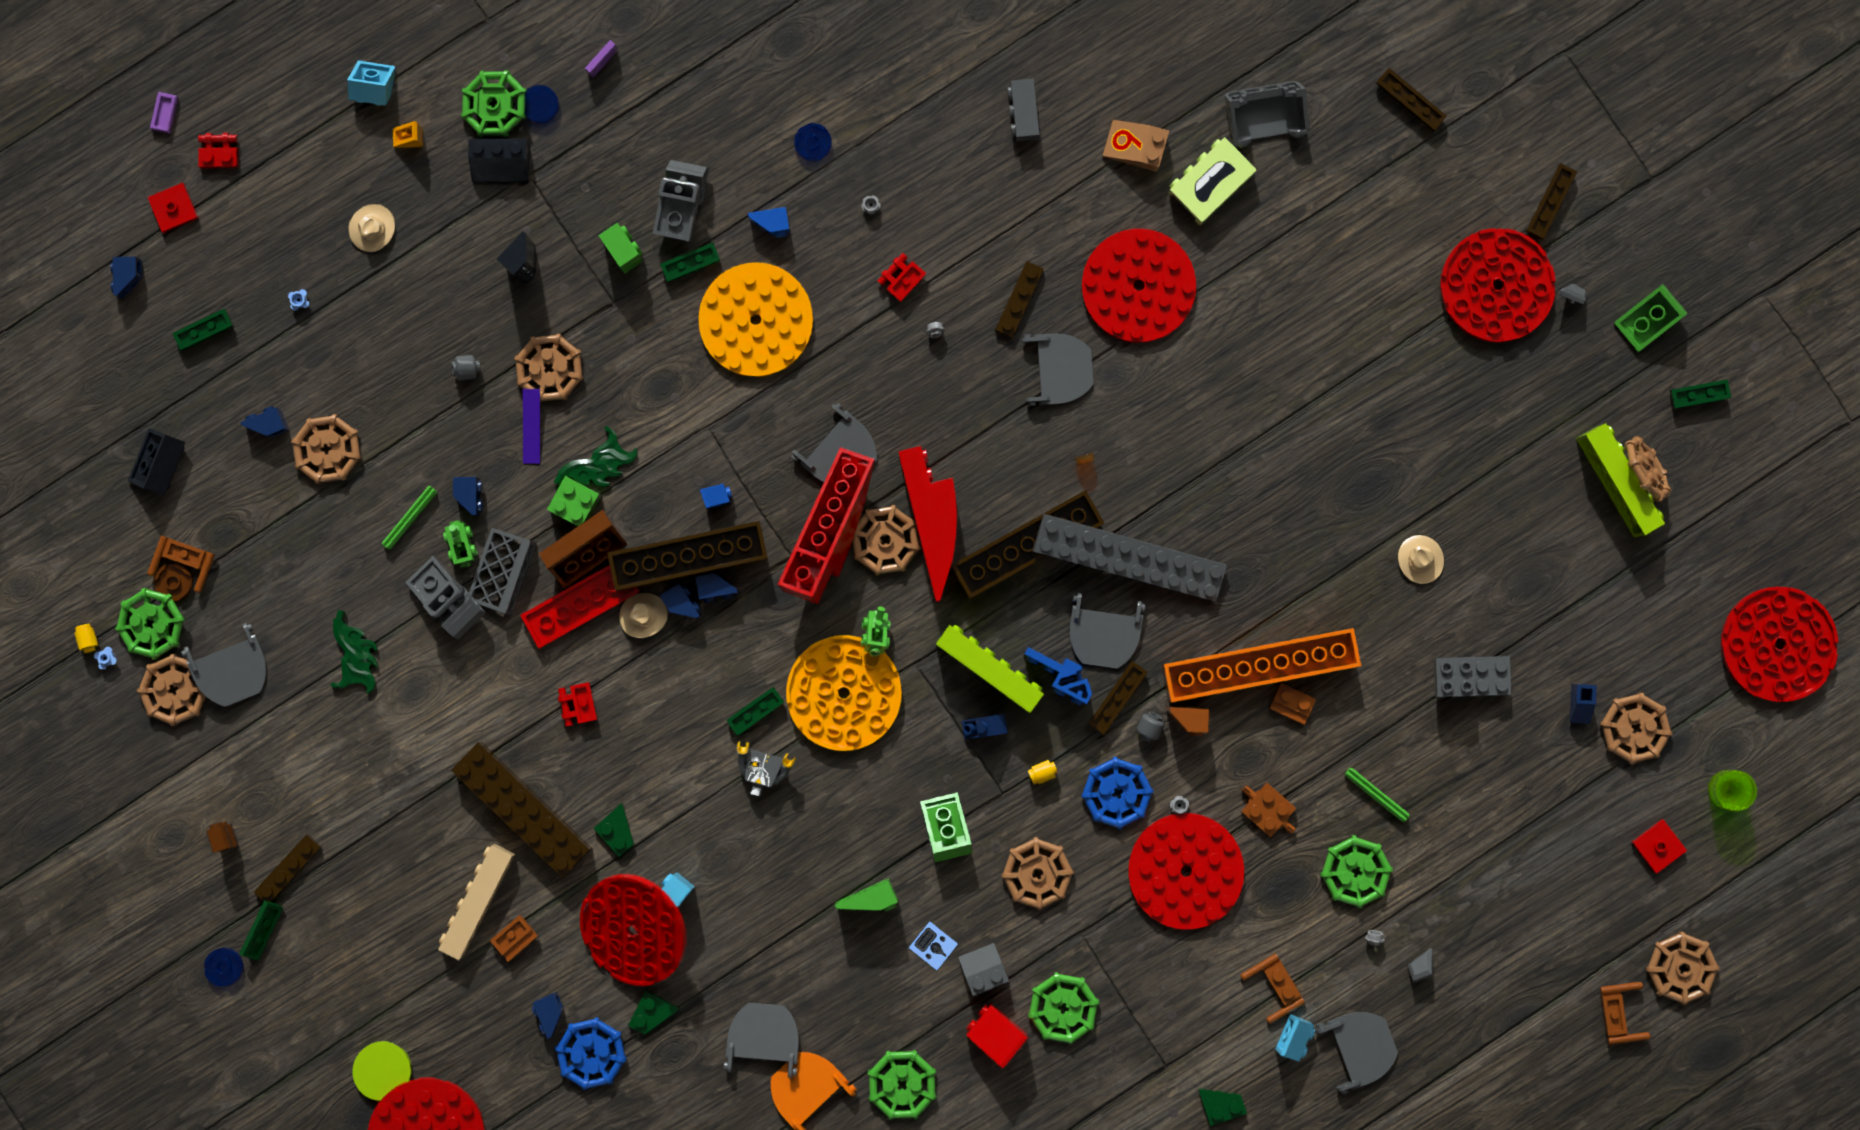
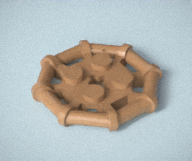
M558 333L551 336L530 337L531 340L514 358L516 360L517 386L523 389H535L529 384L534 380L541 386L540 403L541 401L566 400L571 391L584 378L582 376L580 349L577 350ZM553 343L552 349H542L540 344ZM559 346H562L570 354L566 357L558 351ZM535 347L538 352L531 360L526 359ZM573 360L574 373L569 372L568 361ZM552 363L554 371L552 373L550 371L545 373V365ZM524 364L529 365L530 376L525 377ZM567 377H571V381L563 389L561 384ZM548 387H557L558 392L545 393V390Z
M335 414L321 418H308L296 437L291 440L295 456L294 467L314 480L315 484L320 485L323 482L346 480L347 475L362 458L360 456L357 436L359 432ZM330 424L329 430H318L317 426ZM338 426L347 434L343 437L335 432L336 427ZM310 430L314 432L308 442L302 441ZM348 440L351 442L352 453L347 452L346 441ZM326 444L332 448L327 455L325 452H322V448ZM301 446L307 448L308 458L304 460L302 457ZM349 457L350 460L342 469L340 467L342 460ZM312 462L319 467L318 472H314L307 465ZM335 468L337 472L324 475L325 469Z
M1635 436L1632 440L1627 441L1624 448L1628 454V466L1638 478L1641 489L1649 492L1657 502H1661L1665 497H1669L1671 495V488L1668 486L1667 470L1663 469L1656 457V451L1649 448L1641 437Z
M895 505L865 510V514L860 519L853 538L855 561L858 560L878 576L883 573L905 571L906 566L921 548L918 541L916 520L909 518L898 510ZM889 515L888 520L876 522L875 520L876 516ZM894 516L905 523L902 528L892 521ZM870 520L873 525L867 533L862 532V529ZM908 529L911 543H905L904 531ZM881 536H890V544L882 545ZM860 537L866 538L867 549L863 551L861 549ZM904 547L909 548L904 558L900 560L898 557L899 553ZM869 552L878 558L877 565L865 557ZM894 558L897 563L882 566L883 560Z
M171 654L167 658L146 666L147 669L140 687L137 689V693L140 694L148 717H153L169 723L171 726H176L182 721L201 714L200 710L206 696L198 687L194 686L190 670L187 673L177 670L178 665L189 669L186 659L178 657L176 654ZM170 665L171 670L163 674L158 670ZM155 675L157 679L153 683V688H148L152 676ZM172 685L178 687L176 695L169 691ZM195 692H199L195 704L193 705L191 703L192 695H194ZM148 693H153L155 696L157 704H155L154 706L152 705ZM187 706L189 710L178 715L177 710ZM160 708L170 709V715L159 712Z
M1640 692L1637 695L1621 699L1615 698L1603 721H1600L1608 752L1615 753L1632 765L1636 762L1659 758L1666 742L1673 734L1670 730L1665 711L1667 708ZM1635 703V709L1625 710V705ZM1644 704L1654 711L1649 714L1642 710V705ZM1617 711H1619L1621 714L1616 723L1611 722ZM1657 716H1659L1662 730L1657 729V723L1654 720ZM1639 724L1640 732L1634 734V729L1631 727L1632 725ZM1610 727H1615V731H1617L1618 739L1615 741ZM1656 734L1661 735L1654 747L1651 744ZM1621 743L1630 748L1629 753L1618 746ZM1646 746L1648 752L1636 754L1637 748Z
M1034 837L1033 840L1010 849V855L1001 878H1004L1014 902L1017 901L1042 910V908L1060 899H1065L1074 870L1071 869L1061 845L1056 846L1042 841L1038 837ZM1034 848L1035 854L1026 858L1020 855ZM1039 848L1053 853L1050 857L1039 854ZM1056 857H1058L1063 870H1057L1053 862ZM1016 858L1021 861L1017 873L1012 872ZM1034 869L1043 871L1041 879L1033 878ZM1058 875H1062L1063 879L1058 889L1054 885ZM1018 877L1023 888L1018 891L1012 878ZM1051 889L1055 893L1044 899L1041 897V894ZM1025 891L1037 894L1036 900L1023 896Z
M1679 932L1675 936L1654 944L1656 947L1650 963L1646 967V971L1649 972L1655 985L1656 994L1680 1002L1682 1005H1687V1003L1711 993L1710 990L1717 971L1720 970V966L1717 965L1707 941H1702L1686 935L1684 932ZM1679 943L1678 949H1674L1671 952L1667 949V947ZM1686 943L1698 948L1695 952L1686 949ZM1663 953L1666 955L1663 966H1657ZM1704 953L1709 965H1704L1701 962V954ZM1685 963V967L1688 968V971H1684L1681 974L1679 966ZM1705 971H1708L1706 980L1703 984L1701 982L1703 974ZM1657 972H1663V976L1667 980L1665 984H1662ZM1672 985L1681 988V994L1669 989ZM1697 985L1700 988L1688 994L1687 989L1689 987Z

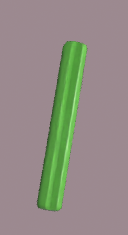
M428 486L384 539L382 545L385 548L392 549L437 494L433 487Z
M1349 768L1345 772V776L1400 821L1405 822L1408 819V812L1353 768Z

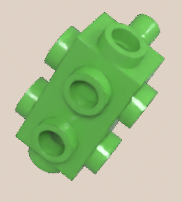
M460 520L450 522V526L445 527L446 532L443 533L446 544L449 543L450 551H448L449 559L451 562H454V565H460V568L471 566V561H475V556L478 555L475 544L472 545L470 537H473L472 529L466 523H461ZM463 550L467 552L466 557L461 556Z
M881 606L878 607L877 611H869L867 617H864L862 620V629H865V634H862L861 645L864 646V651L869 652L871 656H879L884 653L885 649L889 648L890 638H887V633L890 630V621H888V613H884L885 608Z

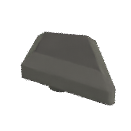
M1575 284L1564 287L1558 293L1569 298L1568 301L1571 304L1576 302L1584 304L1587 296L1586 291Z
M1429 948L1408 964L1414 983L1433 976L1432 948Z

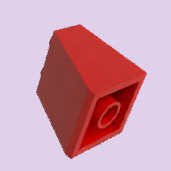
M990 1003L988 1006L984 1005L978 1012L980 1016L976 1021L972 1020L968 1024L966 1036L999 1066L1004 1068L1028 1037L1022 1028Z

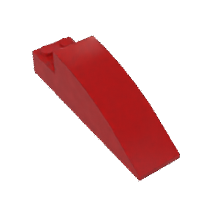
M921 446L898 451L935 600L938 603L941 600L953 561L957 523L956 495L953 478L930 483L933 481L931 469L926 468L925 463H928L926 450H922Z
M840 447L778 582V586L783 592L818 604L830 576L839 577L862 514L875 459Z

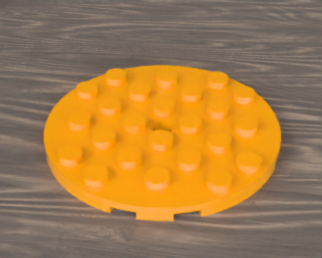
M746 263L725 271L709 286L700 305L699 330L704 345L720 365L739 375L764 377L788 368L802 355L812 334L813 311L806 291L790 273L771 264ZM753 315H760L761 322L754 325L751 323Z
M839 635L828 637L808 647L794 663L786 686L788 709L797 728L812 742L838 751L860 749L881 738L895 721L901 704V682L894 663L885 652L879 656H871L869 652H865L864 646L861 645V638L856 636ZM843 687L848 688L850 692L849 696L845 699L841 698L838 694L839 690Z

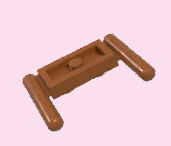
M161 535L147 574L151 577L155 576L161 557H166L201 570L194 588L196 593H201L215 554Z
M1276 953L1241 974V979L1245 981L1263 970L1285 1006L1267 1017L1266 1021L1268 1024L1276 1022L1306 1004Z
M1642 982L1600 987L1608 1045L1643 1041L1651 1038L1649 1032L1627 1035L1621 992L1640 990L1643 988Z

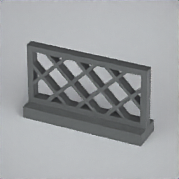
M491 528L469 591L472 597H474L475 591L482 588L485 597L479 600L475 599L479 605L505 614H513L537 545L536 542ZM496 533L500 534L504 540L498 546H495L493 542ZM515 540L521 541L519 549L513 552L509 543ZM506 545L510 554L501 558L498 549ZM495 552L498 560L489 565L487 560L488 554ZM512 558L514 562L513 567L506 570L503 561ZM500 563L503 573L494 576L491 567ZM488 570L491 579L483 583L481 574ZM505 575L508 582L506 586L500 589L497 579ZM494 582L497 591L488 595L485 585ZM498 593L501 598L499 607L493 605L490 599Z

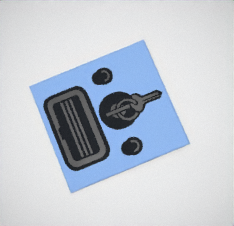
M929 922L909 948L934 969L938 970L958 944L933 923Z

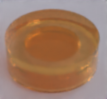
M1093 453L1075 457L1077 465L1088 463L1095 459Z

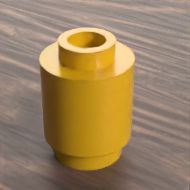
M91 624L75 627L76 632L74 635L79 651H84V653L95 651V647L99 645Z
M1049 760L1032 766V769L1028 770L1033 784H1042L1056 778L1055 774L1058 773L1054 762L1050 763Z

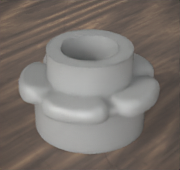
M875 196L865 197L862 204L863 211L868 214H875L880 209L879 199Z
M933 322L927 325L926 333L932 338H938L942 336L945 328L941 322Z
M1176 796L1174 800H1171L1170 807L1174 814L1186 813L1188 811L1189 802L1186 798Z
M1369 930L1365 937L1368 944L1373 946H1379L1380 942H1384L1383 933L1380 931Z

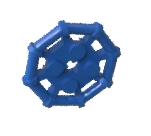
M1113 757V759L1089 770L1090 773L1081 798L1084 799L1093 817V821H1098L1121 830L1122 827L1140 818H1145L1154 789L1151 788L1141 765H1135ZM1118 767L1132 772L1129 777L1119 774ZM1113 768V774L1105 778L1100 775ZM1135 776H1137L1143 789L1137 790L1132 780ZM1095 779H1098L1100 781L1099 789L1097 792H1092ZM1114 788L1122 789L1121 798L1118 799L1116 796H1112ZM1137 794H1143L1140 806L1138 808L1134 805L1137 799ZM1093 797H1098L1102 805L1101 809H1097L1092 799ZM1132 808L1135 813L1122 819L1121 813ZM1105 810L1116 813V819L1105 816L1103 813Z
M597 1017L575 1024L570 1023L559 1044L555 1046L561 1070L560 1075L582 1087V1090L586 1091L589 1088L614 1083L615 1076L624 1062H627L621 1040L622 1033L600 1021ZM592 1028V1033L587 1035H581L579 1031ZM598 1029L605 1032L610 1037L608 1039H605L604 1037L600 1036L599 1034H597ZM574 1035L577 1040L572 1048L566 1046ZM614 1041L617 1054L610 1052L609 1043ZM594 1049L596 1057L588 1058L586 1050ZM565 1053H571V1061L573 1062V1064L569 1067L567 1065ZM610 1059L616 1061L608 1072L605 1067ZM577 1068L585 1073L584 1079L571 1071ZM601 1072L603 1077L590 1080V1074Z

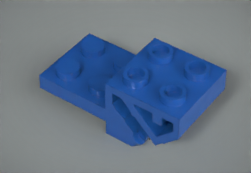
M1029 647L1026 649L1024 655L1027 656L1026 660L1034 665H1037V663L1044 665L1043 669L1051 674L1057 672L1051 684V687L1054 688L1053 692L1062 697L1065 694L1070 696V701L1077 705L1088 703L1092 691L1088 680L1082 679L1080 673L1082 672V666L1067 658L1060 664ZM1070 675L1077 676L1075 682L1061 686L1062 683L1074 680V677L1060 681L1061 678L1069 677Z

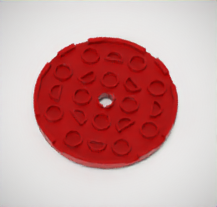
M1129 229L1111 235L1092 252L1083 271L1082 296L1090 317L1104 332L1122 341L1146 343L1167 336L1185 320L1195 299L1196 277L1188 255L1173 239L1154 230ZM1139 280L1144 284V289L1140 291L1136 290L1133 286L1134 282Z
M1484 229L1466 237L1448 255L1441 272L1440 292L1448 315L1461 330L1472 337L1488 342L1512 341L1532 332L1546 318L1555 298V273L1553 266H1551L1546 256V252L1533 239L1512 229ZM1495 280L1502 282L1503 287L1501 290H1495L1493 287Z
M1769 587L1745 596L1730 611L1722 629L1721 652L1729 674L1746 692L1767 701L1788 702L1812 694L1826 682V678L1831 670L1834 669L1837 661L1838 634L1832 617L1817 599L1812 598L1806 592L1799 589ZM1777 639H1781L1784 642V646L1780 650L1775 647Z
M1194 813L1168 815L1149 825L1136 840L1128 863L1129 883L1138 904L1154 920L1176 929L1202 928L1221 919L1237 901L1244 881L1243 857L1233 836L1218 822ZM1183 866L1191 867V874L1189 876L1181 874Z
M618 874L600 881L589 891L586 899L583 900L580 910V930L584 944H588L594 961L600 967L603 966L607 969L612 977L627 984L648 986L665 980L678 968L686 950L685 924L676 904L659 886L636 875ZM631 925L637 932L636 934L632 933V931L630 930L629 927Z
M423 1077L403 1082L390 1090L374 1109L368 1130H485V1126L478 1105L464 1089L450 1081L435 1079L434 1077Z

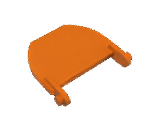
M798 1052L797 1065H794V1068H797L796 1076L788 1078V1061L771 1077L773 1101L780 1114L794 1130H806L802 1123L840 1086L852 1097L856 1095L855 1091L857 1090L853 1084L848 1085L849 1081L830 1061L809 1052Z

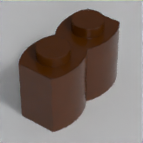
M227 821L210 825V830H206L212 853L238 846L232 824H227Z

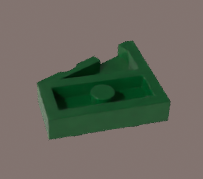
M622 803L593 828L619 857L634 844L630 825L624 810L625 807Z
M646 990L628 1026L646 1034L675 1013L679 1007Z
M1204 1088L1198 1089L1210 1126L1247 1114L1241 1094Z

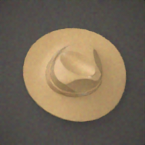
M376 204L367 205L359 209L349 223V235L356 247L366 252H375L384 248L392 239L395 231V220L392 213L384 206Z
M1418 535L1410 537L1402 543L1398 552V563L1401 571L1409 580L1418 584H1427L1436 580L1441 574L1444 566V556L1436 541L1427 536Z
M649 593L637 594L626 600L622 605L619 616L623 630L632 637H650L658 633L665 626L668 619V609L662 599L656 595Z

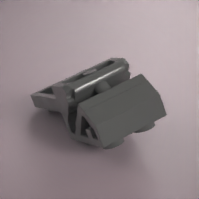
M670 160L666 168V177L662 178L658 193L660 199L652 234L691 242L698 205L702 206L709 174L708 167Z
M434 556L405 582L424 604L423 607L433 618L439 617L441 626L458 640L486 614L467 589L458 584Z
M1510 656L1434 658L1435 697L1511 695Z

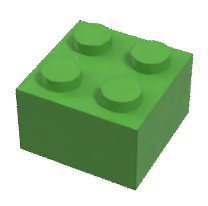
M617 222L598 235L624 273H627L643 262L641 258L643 253L635 241L630 242L633 238L625 226L620 227Z
M565 476L547 510L579 526L590 519L602 495Z

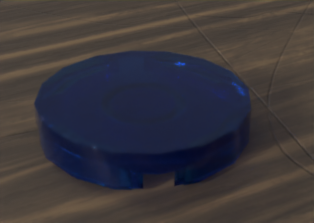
M534 85L528 88L525 96L526 117L535 123L551 121L559 110V99L556 93L550 87L544 85Z
M808 123L798 129L795 134L794 145L800 157L807 161L822 160L830 152L832 139L826 127L819 123Z
M223 947L215 949L208 954L204 961V973L212 984L228 986L240 979L244 963L237 951L232 948Z

